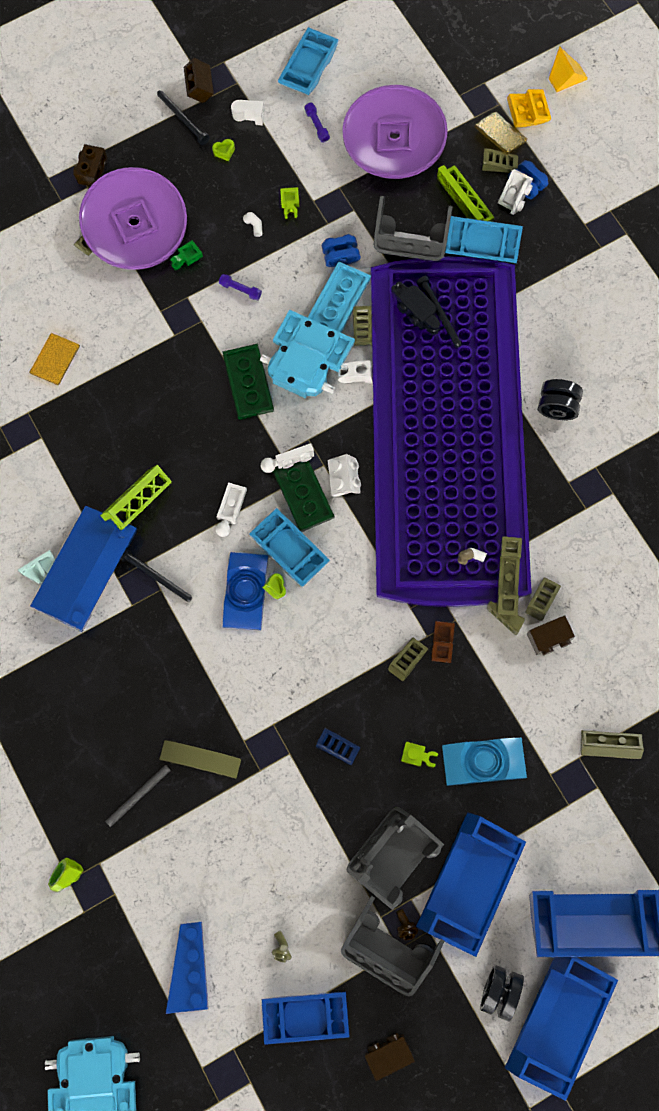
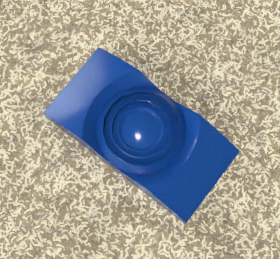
M230 552L223 610V628L262 629L265 589L262 587L266 583L268 555Z
M346 992L262 999L264 1044L349 1037Z

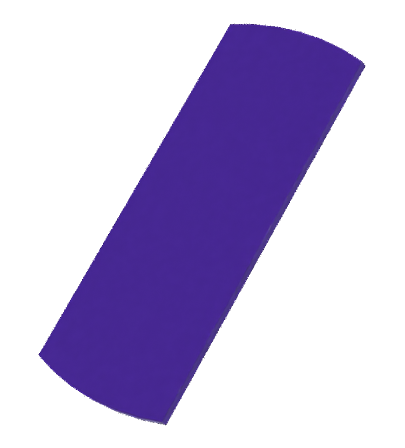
M444 256L439 261L413 258L371 267L377 597L401 603L436 607L481 606L489 604L490 601L497 603L502 537L522 538L518 596L519 598L532 594L515 265L489 259ZM423 276H428L430 280L428 284L458 335L462 346L459 348L455 347L437 313L435 316L441 324L438 334L432 335L425 328L420 330L418 326H414L410 322L409 317L405 313H401L397 308V299L391 292V287L398 281L408 288L411 285L418 287L416 281ZM418 287L425 294L423 288ZM468 548H474L487 553L484 562L472 558L468 560L466 565L458 562V554Z

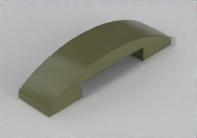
M502 537L497 597V614L518 615V585L522 538Z
M165 740L159 760L237 779L242 759Z

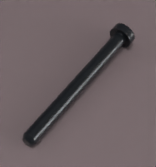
M159 90L157 92V96L196 135L197 141L201 145H205L209 141V135L206 132L202 133L163 91Z
M428 276L419 278L416 281L418 287H422L427 297L436 305V313L455 347H461L462 343L428 284L430 281Z
M125 549L120 560L123 562L127 560L186 602L192 600L190 594L131 555V550Z

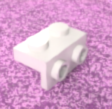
M515 169L512 170L498 203L510 209L512 215L518 211L520 212L525 204L523 201L525 195L528 196L533 187L531 185L533 178Z
M345 454L329 459L328 468L332 496L337 497L351 492L359 494L361 482L358 477L359 465L356 458Z

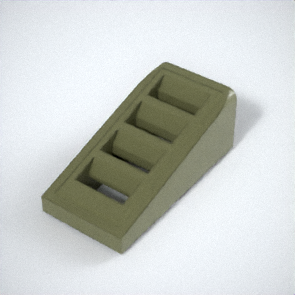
M484 149L482 171L510 173L512 170L518 169L517 155ZM509 161H513V166H509Z
M371 306L353 307L354 346L372 345ZM357 321H368V323H357ZM368 335V338H357V336Z
M544 577L525 613L539 621H543L561 585ZM543 586L553 590L554 592L552 593L544 589ZM540 593L548 596L550 599L540 595ZM536 599L539 600L540 602L546 604V606L543 605V604H541V603H539V602H537Z
M490 601L486 609L517 636L525 618L519 615L497 614V604Z
M412 637L392 661L388 670L401 681H404L428 651V648ZM413 646V647H414L415 649H417L420 653H419V654L416 653V652H415L414 650H412L410 647ZM406 653H409V654H410L411 656H413L415 659L413 660V659H412L411 657H409ZM401 659L405 660L410 665H406L403 661H401Z

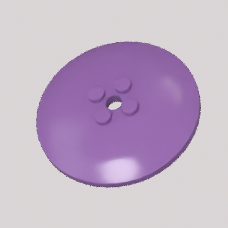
M386 85L364 93L350 106L343 122V141L351 159L366 172L382 178H407L427 170L441 156L447 140V122L440 106L426 93L409 86ZM392 134L399 135L397 139H393L390 136Z
M130 167L111 171L91 185L80 206L79 223L86 244L98 258L114 267L139 270L162 263L177 250L186 232L187 213L182 196L168 179L148 169ZM131 219L139 220L137 225H131L129 222Z

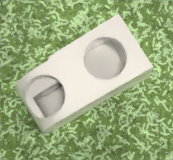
M236 100L232 103L231 110L234 120L255 121L256 125H263L265 111L263 101Z
M371 361L342 363L338 373V381L341 383L362 381L373 383Z

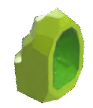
M69 858L60 861L49 879L48 885L50 890L59 892L69 887L73 882L78 881L84 871L82 866Z

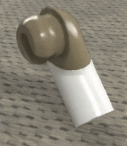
M468 548L458 554V562L466 565L468 560L472 558L484 562L487 553L474 548Z

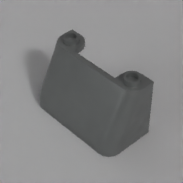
M395 807L386 815L351 859L347 866V872L390 909L394 910L403 899V892L400 890V887L424 857H436L444 844L411 814L400 807Z

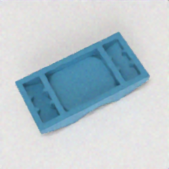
M308 27L279 77L278 83L310 95L318 85L325 67L331 62L338 45V39Z
M451 216L445 253L517 263L523 226Z
M277 508L249 533L255 542L301 587L306 585L330 562Z
M504 738L442 745L447 786L527 778L522 738Z

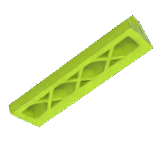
M444 165L438 168L437 179L468 219L489 222L494 220L492 213L455 165L449 169ZM452 173L456 175L457 181L451 175ZM461 187L466 188L467 194L463 191ZM471 200L476 201L477 207L473 204ZM481 213H484L488 218L484 219Z
M156 465L146 471L100 516L104 521L111 519L120 530H123L172 481ZM157 475L165 482L162 486L155 485V477ZM143 488H151V496L149 498L143 497ZM132 499L138 500L137 510L130 509V501ZM119 511L126 512V520L123 523L116 516Z

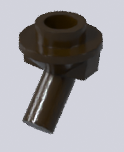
M400 909L396 912L402 925L397 928L398 936L404 940H411L418 933V929L414 922L409 923L404 910Z

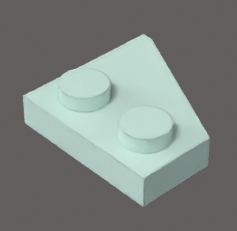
M49 550L18 569V571L32 581L42 585L56 559Z

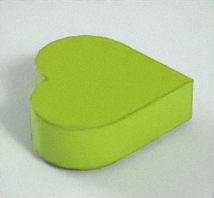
M231 139L216 142L212 147L213 154L216 157L229 161L235 150L234 142Z
M278 573L271 575L262 587L275 599H280L286 594V589L283 586L284 579Z

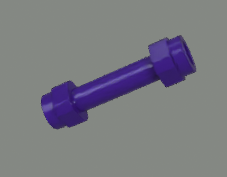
M312 102L307 103L304 109L307 116L311 117L317 129L319 140L321 142L328 141L330 139L327 128H323L317 116L315 105Z
M222 274L219 279V284L223 287L228 288L230 286L248 294L250 299L258 301L261 297V290L254 286L250 288L236 282L227 274Z

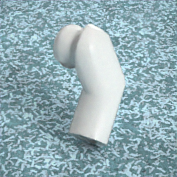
M248 212L243 216V221L246 224L251 223L253 225L254 236H262L261 220L254 213Z

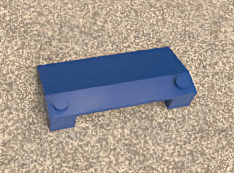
M87 506L81 512L30 607L82 633L92 616L91 613L137 530V528L130 524L123 530H120L111 519L104 521L100 516L102 512Z
M467 812L416 927L477 957L526 841L481 816Z
M637 890L634 894H554L553 891H532L529 895L537 957L659 956V890Z
M554 957L505 1065V1069L518 1078L566 1101L618 980L577 957Z

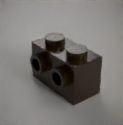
M193 58L183 67L187 97L204 103L214 95L211 69L209 64Z
M84 144L82 151L80 150L78 155V164L75 165L73 175L78 184L91 186L102 177L108 159L104 148Z
M565 615L535 627L527 633L536 655L542 653L543 656L554 651L553 648L557 646L564 648L572 644L571 641L575 637Z
M395 1033L386 1038L387 1042L381 1045L375 1043L367 1047L368 1051L365 1052V1058L376 1081L415 1062L403 1034L398 1035V1033Z

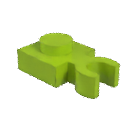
M298 187L280 189L282 208H285V218L288 219L289 212H293L294 217L297 218L298 212L296 207H299Z
M406 742L401 762L418 767L421 766L422 762H425L428 767H435L436 764L431 763L429 757H438V753L434 751L424 753L425 746Z

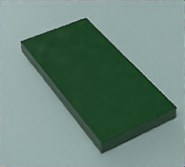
M258 343L222 351L238 419L241 420L274 412L263 363L260 361L261 355Z
M309 461L294 463L289 468L275 467L272 472L301 532L335 518Z

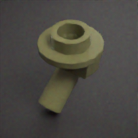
M278 931L274 936L280 947L273 949L271 953L275 956V960L285 963L287 960H291L292 956L288 950V943L283 933Z

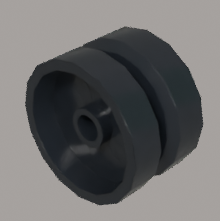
M563 379L547 380L542 384V397L539 400L537 410L540 414L550 419L574 420L579 415V403L582 400L583 389L572 381Z
M494 964L484 986L480 1010L493 1014L497 1009L498 1017L510 1022L520 1000L524 976L511 972L507 977L506 969Z

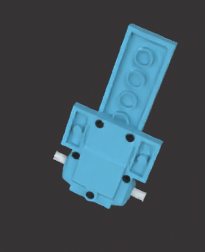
M338 261L308 318L292 310L288 311L273 338V343L280 346L279 350L275 352L272 358L264 354L260 358L261 362L268 364V375L272 378L273 384L305 399L307 396H317L323 390L333 394L335 387L327 384L328 370L330 368L339 373L342 363L346 360L355 343L354 338L343 334L342 331L353 313V307L357 305L366 289L371 275Z
M114 1036L69 1041L68 1046L58 1051L57 1060L45 1061V1065H47L45 1070L57 1069L60 1081V1088L48 1089V1111H136L135 1081L123 1082L128 1063L140 1061V1053H128L124 1044L114 1040Z

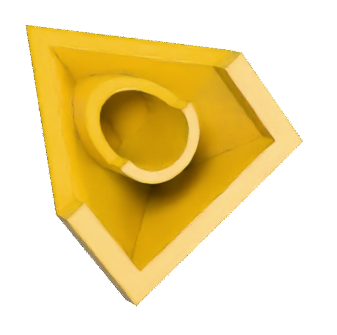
M560 46L549 76V80L556 92L586 81L588 78L580 64Z

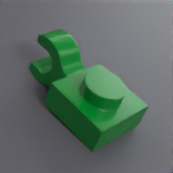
M192 240L178 249L179 254L173 256L170 261L174 270H177L184 262L189 266L202 258L203 254Z

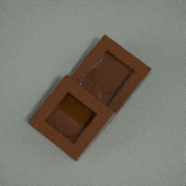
M435 621L431 661L451 663L454 622Z

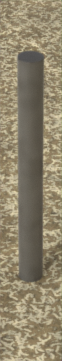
M166 765L162 767L105 822L111 827L171 770Z

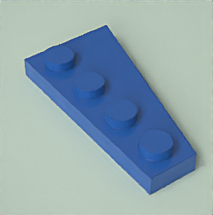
M202 922L180 925L166 1014L209 1009Z

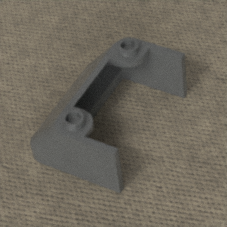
M380 196L373 242L375 250L379 253L431 261L441 260L445 255L453 206L448 208L446 224H435L431 229L430 236L395 232L396 222L394 218L383 215L386 196Z
M371 896L343 944L341 953L347 960L401 994L412 996L434 966L445 941L441 939L434 950L424 944H418L412 950L377 928L380 920L374 912L369 910L375 897Z

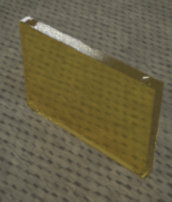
M493 112L475 124L476 129L507 155L528 140L497 112Z
M51 333L29 373L59 386L80 345Z

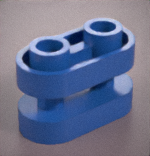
M524 160L518 165V169H515L533 178L531 182L533 187L529 195H525L528 199H533L538 195V190L542 191L548 186L547 175L540 172L531 161Z
M347 234L338 238L325 239L321 247L325 254L326 266L336 267L338 261L346 265L359 261L361 256L359 249L356 248L358 246L356 237Z

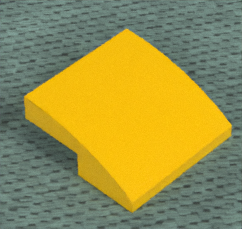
M528 89L525 94L508 95L507 101L515 127L538 125L552 119L543 89Z

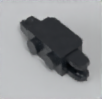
M400 281L393 285L391 292L397 299L399 311L403 314L405 313L409 317L410 322L414 326H418L420 330L425 328L432 335L438 334L441 324L435 316L436 305L417 286L411 285L408 288Z

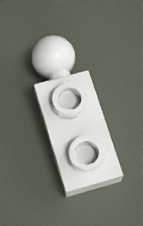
M310 443L275 456L276 459L265 458L261 462V469L266 473L274 471L276 466L279 468H289L294 463L300 461L307 462L314 457L312 444Z
M228 483L217 514V519L222 520L215 528L218 536H228L231 531L229 523L236 524L247 491L246 487Z

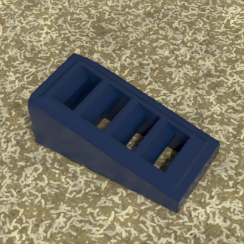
M326 728L316 744L317 748L351 766L361 748ZM330 736V737H332V738L330 739V741H329V743H328V745H327V747H326V746H324V743H325L327 737ZM336 739L339 742L333 751L331 747ZM345 744L346 746L340 755L338 751L341 745ZM349 747H351L353 750L347 759L345 755Z

